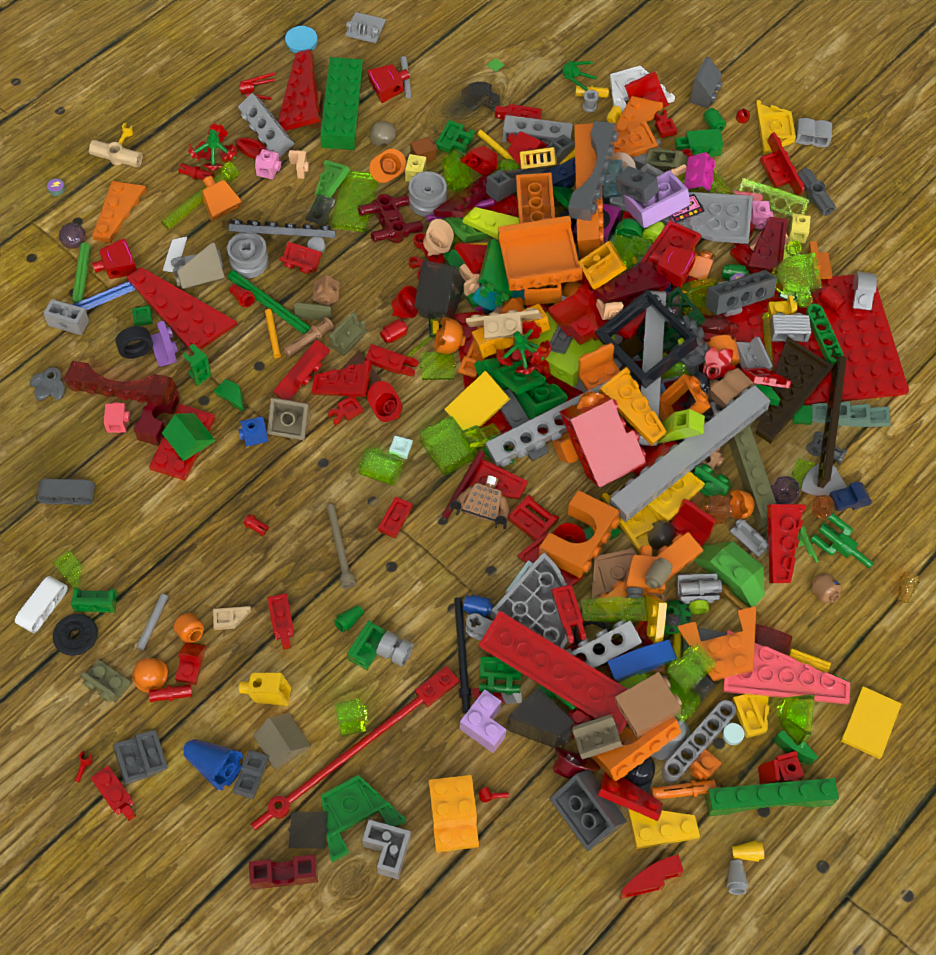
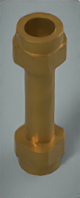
M726 584L722 585V592H718L723 600L727 598L739 610L749 608L732 593L733 589ZM756 610V621H757V620L761 617V615H760L759 612Z

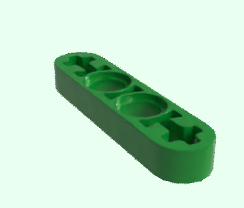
M811 304L808 306L805 315H809L811 330L825 361L834 365L837 360L834 357L844 356L822 306ZM823 325L826 330L821 331L816 326ZM823 340H830L832 345L824 344Z

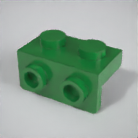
M700 463L696 465L693 474L705 483L700 492L720 504L733 485L729 482L730 479L723 474L718 475L708 464Z

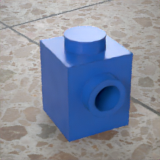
M263 416L240 421L242 428L238 429L241 440L245 439L246 446L268 442Z

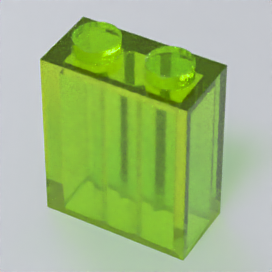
M453 416L440 420L438 424L427 427L420 433V443L444 476L473 461L476 456L477 449Z

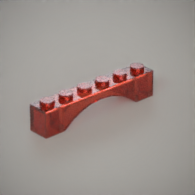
M72 361L63 378L69 389L75 392L83 391L92 395L113 396L122 400L130 399L136 400L139 403H152L156 406H169L177 389L176 384L169 376L153 374L135 381H113L97 374L89 363Z

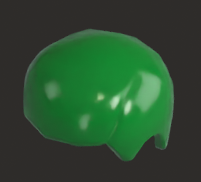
M626 218L617 224L615 234L639 241L640 237H642V227L635 219Z

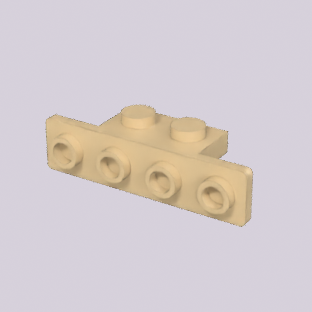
M528 308L523 312L511 310L507 314L472 315L471 318H466V323L470 327L484 326V337L486 340L513 337V333L516 331L523 335L522 321L542 319V314L535 308Z

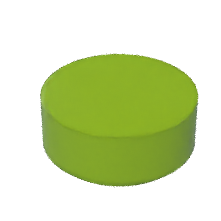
M696 600L690 602L691 614L700 615L709 611L708 601Z

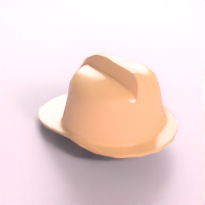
M435 219L429 224L423 240L428 256L432 254L440 255L450 250L454 233L446 221Z

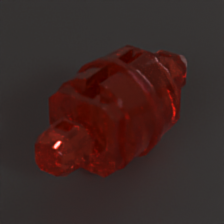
M715 314L703 315L706 321L700 326L704 333L719 335L738 333V324L734 322L728 323L727 317Z

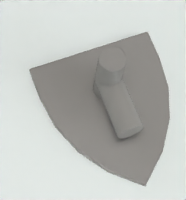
M817 464L807 473L803 480L801 491L814 496L828 497L830 492L846 488L847 486L833 465L831 480L824 488L817 487L819 464Z

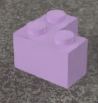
M484 690L460 721V730L494 753L506 736V729L493 720L501 709L502 701Z

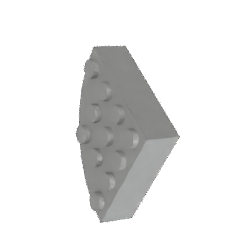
M543 553L491 610L490 617L494 620L498 612L501 611L564 650L568 640L551 590L565 586L567 583H565L556 564Z

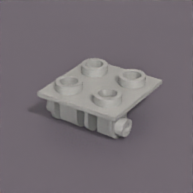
M355 12L353 19L347 22L346 27L348 30L345 36L376 43L386 19Z

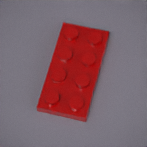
M179 404L175 414L194 413L208 431H210L215 420L214 414ZM163 437L149 468L152 471L186 481L199 452L183 462Z

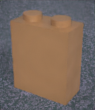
M659 672L615 697L617 707L636 738L681 713L680 706L682 702L677 694H672L669 689L671 685L665 676L662 677Z

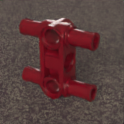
M380 194L371 203L358 205L357 210L360 217L374 213L383 228L382 230L371 232L373 243L386 239L393 243H400L409 234L423 231V224L420 220L407 224L398 210L399 207L409 206L408 195L393 198L388 194Z

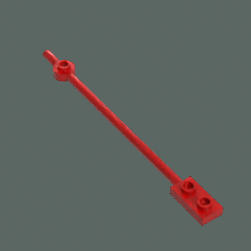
M448 666L444 667L415 689L417 697L305 783L286 797H273L268 803V811L251 823L253 829L256 831L271 818L282 819L286 817L292 802L419 705L424 703L427 708L457 686L460 683L459 679ZM281 803L282 808L275 809V805Z

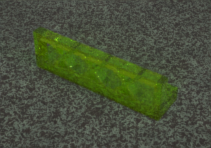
M743 178L739 191H743L744 186L752 189L753 193H756L754 189L761 191L757 194L768 193L771 199L769 203H773V206L769 205L770 209L793 216L791 205L795 203L804 205L801 214L804 215L810 200ZM783 198L787 206L781 209L777 208L774 200Z

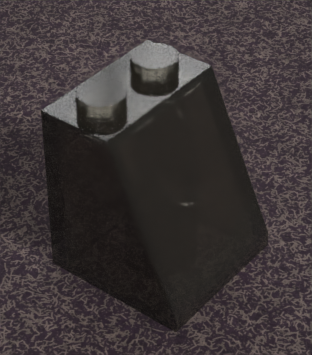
M423 260L414 305L421 317H432L438 321H441L443 317L454 318L464 292L465 283L458 269L454 266Z
M537 688L508 716L507 730L556 748L561 745L565 746L570 742L574 721L546 694Z

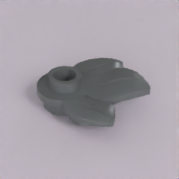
M48 368L44 373H38L31 379L30 385L36 387L35 397L38 401H42L50 395L57 400H61L63 397L65 386L61 382L62 374L57 368ZM51 374H54V377L52 379H49V376Z

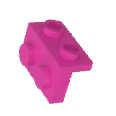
M707 152L688 157L684 185L688 189L703 186L707 191L711 190L715 161Z

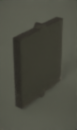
M292 812L291 825L288 828L290 832L288 848L325 849L326 833L328 832V812Z

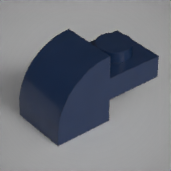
M862 482L850 483L849 487L832 491L829 494L837 512L848 508L855 510L869 506L872 502Z

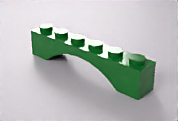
M835 778L712 788L707 791L705 800L708 817L776 806H833L839 800Z

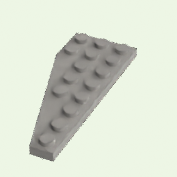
M612 187L610 205L627 211L621 194L617 191V188ZM689 192V195H696L705 212L677 222L678 224L700 233L701 238L710 241L749 243L753 196ZM668 216L660 221L667 225L669 220H673Z

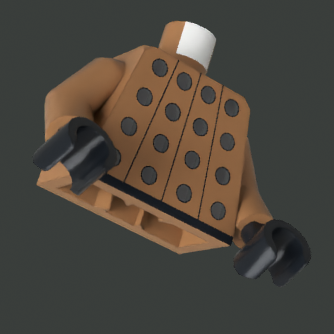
M488 475L485 485L475 483L474 486L468 487L455 501L450 503L448 511L456 509L455 515L457 516L461 510L464 514L495 523V528H497L498 524H503V529L507 528L509 507L502 491L495 489L498 482L496 477Z

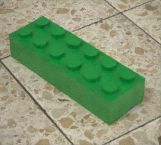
M329 58L321 126V148L355 150L363 59Z

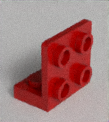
M656 72L647 74L624 86L629 99L631 96L661 102L663 103V108L669 106Z
M684 498L678 514L666 527L665 531L674 538L679 534L683 536L689 532L702 547L710 538L716 520L711 514L699 509L694 502Z

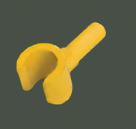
M126 123L122 125L123 134L118 142L121 145L126 137L133 135L132 125L130 128H127Z

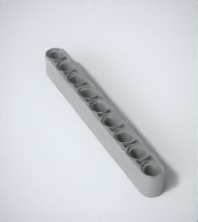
M650 291L653 295H658L662 300L661 303L665 306L666 291ZM651 306L646 308L642 366L644 373L660 362L663 354L665 320ZM661 376L646 389L641 385L642 395L647 398L648 405L652 411H655L658 418ZM638 433L640 440L638 441L639 445H650Z

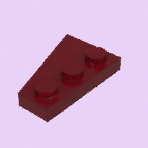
M771 216L767 219L746 267L778 273L782 271L787 219Z

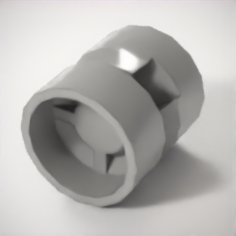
M387 631L378 645L376 654L385 659L391 658L393 663L403 667L412 653L414 643L405 638L400 640L399 635Z

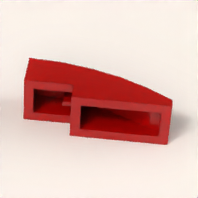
M679 854L658 861L641 871L622 889L619 895L620 899L662 890L665 886L664 880L680 877L684 871Z

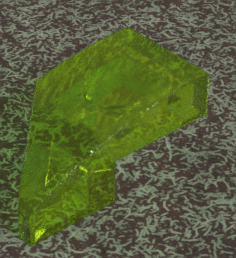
M67 551L55 560L53 564L74 588H78L82 565L70 551Z

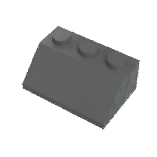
M590 770L577 773L550 798L587 852L613 835L627 822L614 802L598 796L600 783Z

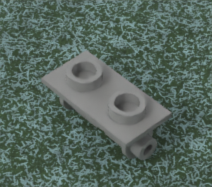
M740 518L730 532L757 557H760L768 549V540L751 527L746 520Z

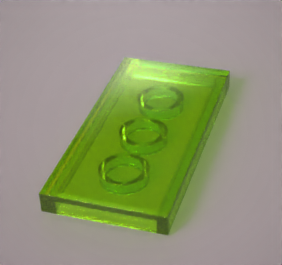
M350 170L341 184L332 220V228L359 232L367 231L370 214L360 217L357 207L358 205L369 204L374 200L378 181H375L370 173Z

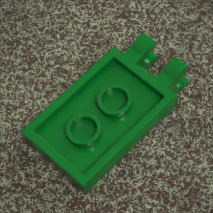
M492 238L488 242L478 282L482 284L479 295L486 298L488 292H496L497 297L494 304L501 307L503 301L507 302L512 296L513 291H509L500 243Z

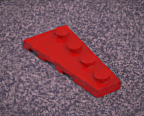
M806 504L767 505L769 583H791L796 560L794 557L795 549L798 548L799 544L797 539L799 529L802 528L803 521L801 518Z

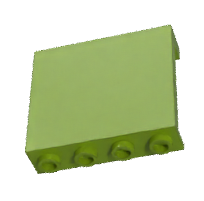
M548 311L545 314L548 317L551 330L541 333L538 339H528L529 342L538 346L543 341H551L558 327V324L548 314ZM573 338L565 354L551 351L549 356L545 358L549 362L551 375L575 387L578 384L579 359L586 353L596 351L603 344L599 340L594 341L591 339L579 345ZM532 355L527 357L526 361L530 362Z

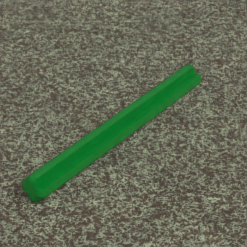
M231 270L228 273L229 280L239 287L251 291L256 300L268 309H271L272 312L299 332L305 334L310 330L311 326L238 272Z

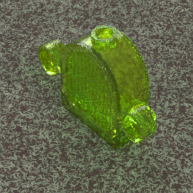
M791 240L785 247L789 257L776 265L772 275L777 278L775 287L777 291L788 296L798 295L796 299L798 306L806 308L813 301L810 292H816L822 288L815 253L798 255L802 246L799 241Z

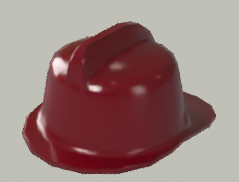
M561 747L555 748L558 755L553 771L565 778L570 779L585 769L593 771L601 769L590 757L582 759L579 753L570 752Z

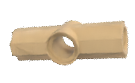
M92 140L89 147L91 155L109 159L114 165L123 163L133 167H140L143 155L141 152L123 148L118 142H111L109 144Z

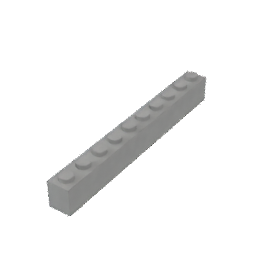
M755 385L750 389L746 388L741 392L739 398L729 401L725 409L722 411L718 410L713 414L711 420L704 422L703 435L684 438L682 443L672 446L668 454L658 457L654 465L650 468H644L640 476L636 479H630L626 483L625 488L621 491H615L611 495L610 506L620 510L619 516L624 522H627L695 468L696 465L700 464L768 410L770 400Z

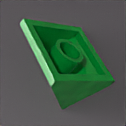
M194 413L174 414L162 432L164 438L183 462L215 442L214 437Z

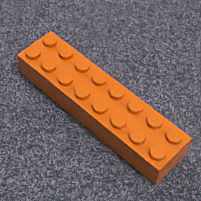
M594 123L574 125L576 190L589 179L596 166L597 156L591 145V131ZM603 190L600 200L597 199L596 214L592 215L591 221L577 219V242L580 260L604 244Z
M552 174L516 175L519 223L555 218ZM561 283L545 285L539 288H525V305L559 303L562 293Z

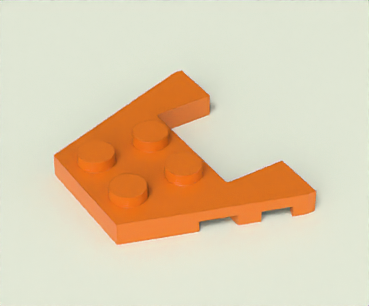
M755 606L737 611L743 630L741 632L701 641L696 622L678 626L679 632L695 653L712 681L753 671L756 629Z

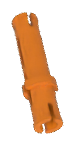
M714 779L700 782L691 780L690 783L651 787V795L658 800L692 796L694 798L700 794H706L709 789L716 788V783Z

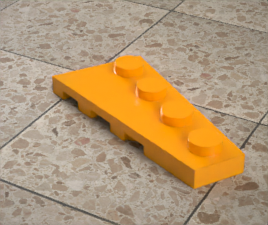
M628 367L599 389L598 392L616 400L619 406L617 411L651 446L666 434L667 431L655 411L651 410L647 398L642 395L639 385L631 377Z

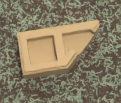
M251 606L213 609L214 630L235 629L251 612Z

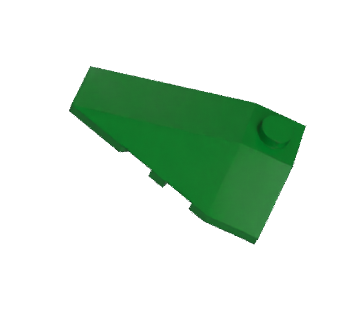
M545 382L519 395L513 392L529 420L565 403L568 399V396L554 383L550 385Z

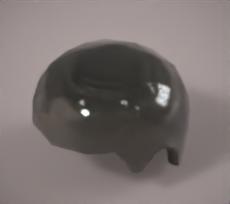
M665 519L652 523L654 528L647 533L648 543L652 549L660 550L665 545L667 547L672 545V540L676 537V531L672 523Z

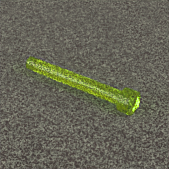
M227 162L221 167L222 172L213 179L216 183L222 180L233 181L239 176V171L231 162ZM206 186L202 187L161 222L162 225L169 230L203 201L201 194L206 189Z

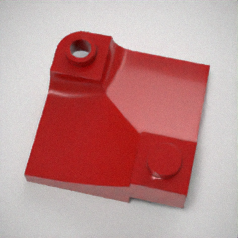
M589 282L578 287V290L572 296L548 308V314L568 337L572 336L579 345L591 339L594 341L599 340L595 332L610 320L602 319L596 306L597 299L599 298L594 295L595 290Z

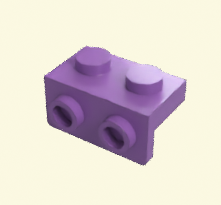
M164 321L157 322L160 333L151 335L153 350L159 367L177 362L175 353L178 350L175 341L171 342L170 340L173 335L170 327L166 328Z

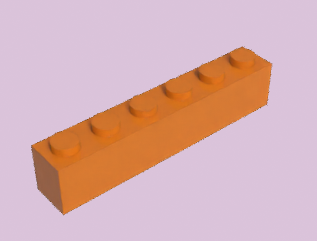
M689 532L683 536L679 534L672 540V545L669 547L665 545L657 552L658 556L656 557L666 559L673 566L672 572L665 582L703 552L702 547ZM618 581L612 586L613 590L610 593L604 592L597 598L598 602L595 608L602 617L608 620L610 625L641 602H631L625 599L628 595L624 591L625 581ZM642 593V596L645 599L646 594L650 595L651 593Z

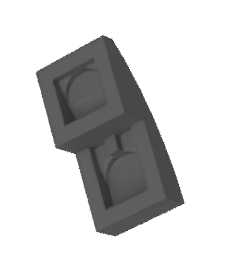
M252 750L248 751L241 766L240 776L233 788L234 794L254 799L269 760L268 755Z

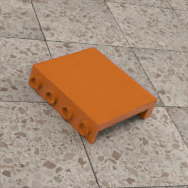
M570 216L498 227V239L509 291H520L525 288H539L545 285H557L559 283L582 280V267L578 263L579 260L571 231Z

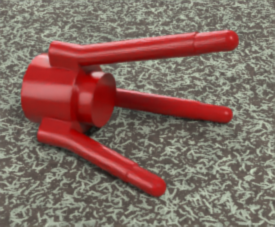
M272 72L240 81L241 95H246L247 98L252 92H255V85L274 82V78H265L274 76L276 73ZM255 94V95H256L258 98H260V99H264V100H265V99H266V100H271V99H272L271 97H268V96H263V95H257V94Z

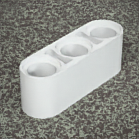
M47 576L18 612L15 623L32 633L38 631L66 594L67 585L51 576Z

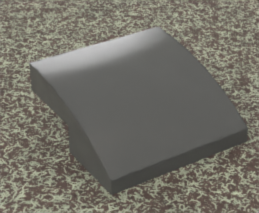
M156 730L137 734L134 739L114 743L113 745L124 785L143 780L168 769Z

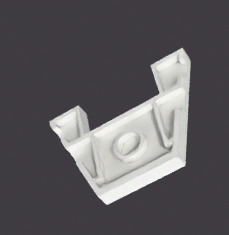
M637 66L610 74L613 106H620L623 113L627 105L625 101L630 100L624 86L650 73L642 66ZM660 84L668 103L674 102L675 96L672 93L669 94L665 90L666 88Z

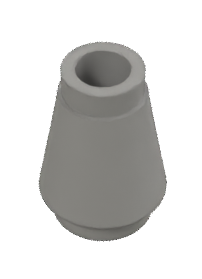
M732 860L729 866L727 888L731 894H745L749 886L743 862L741 860Z

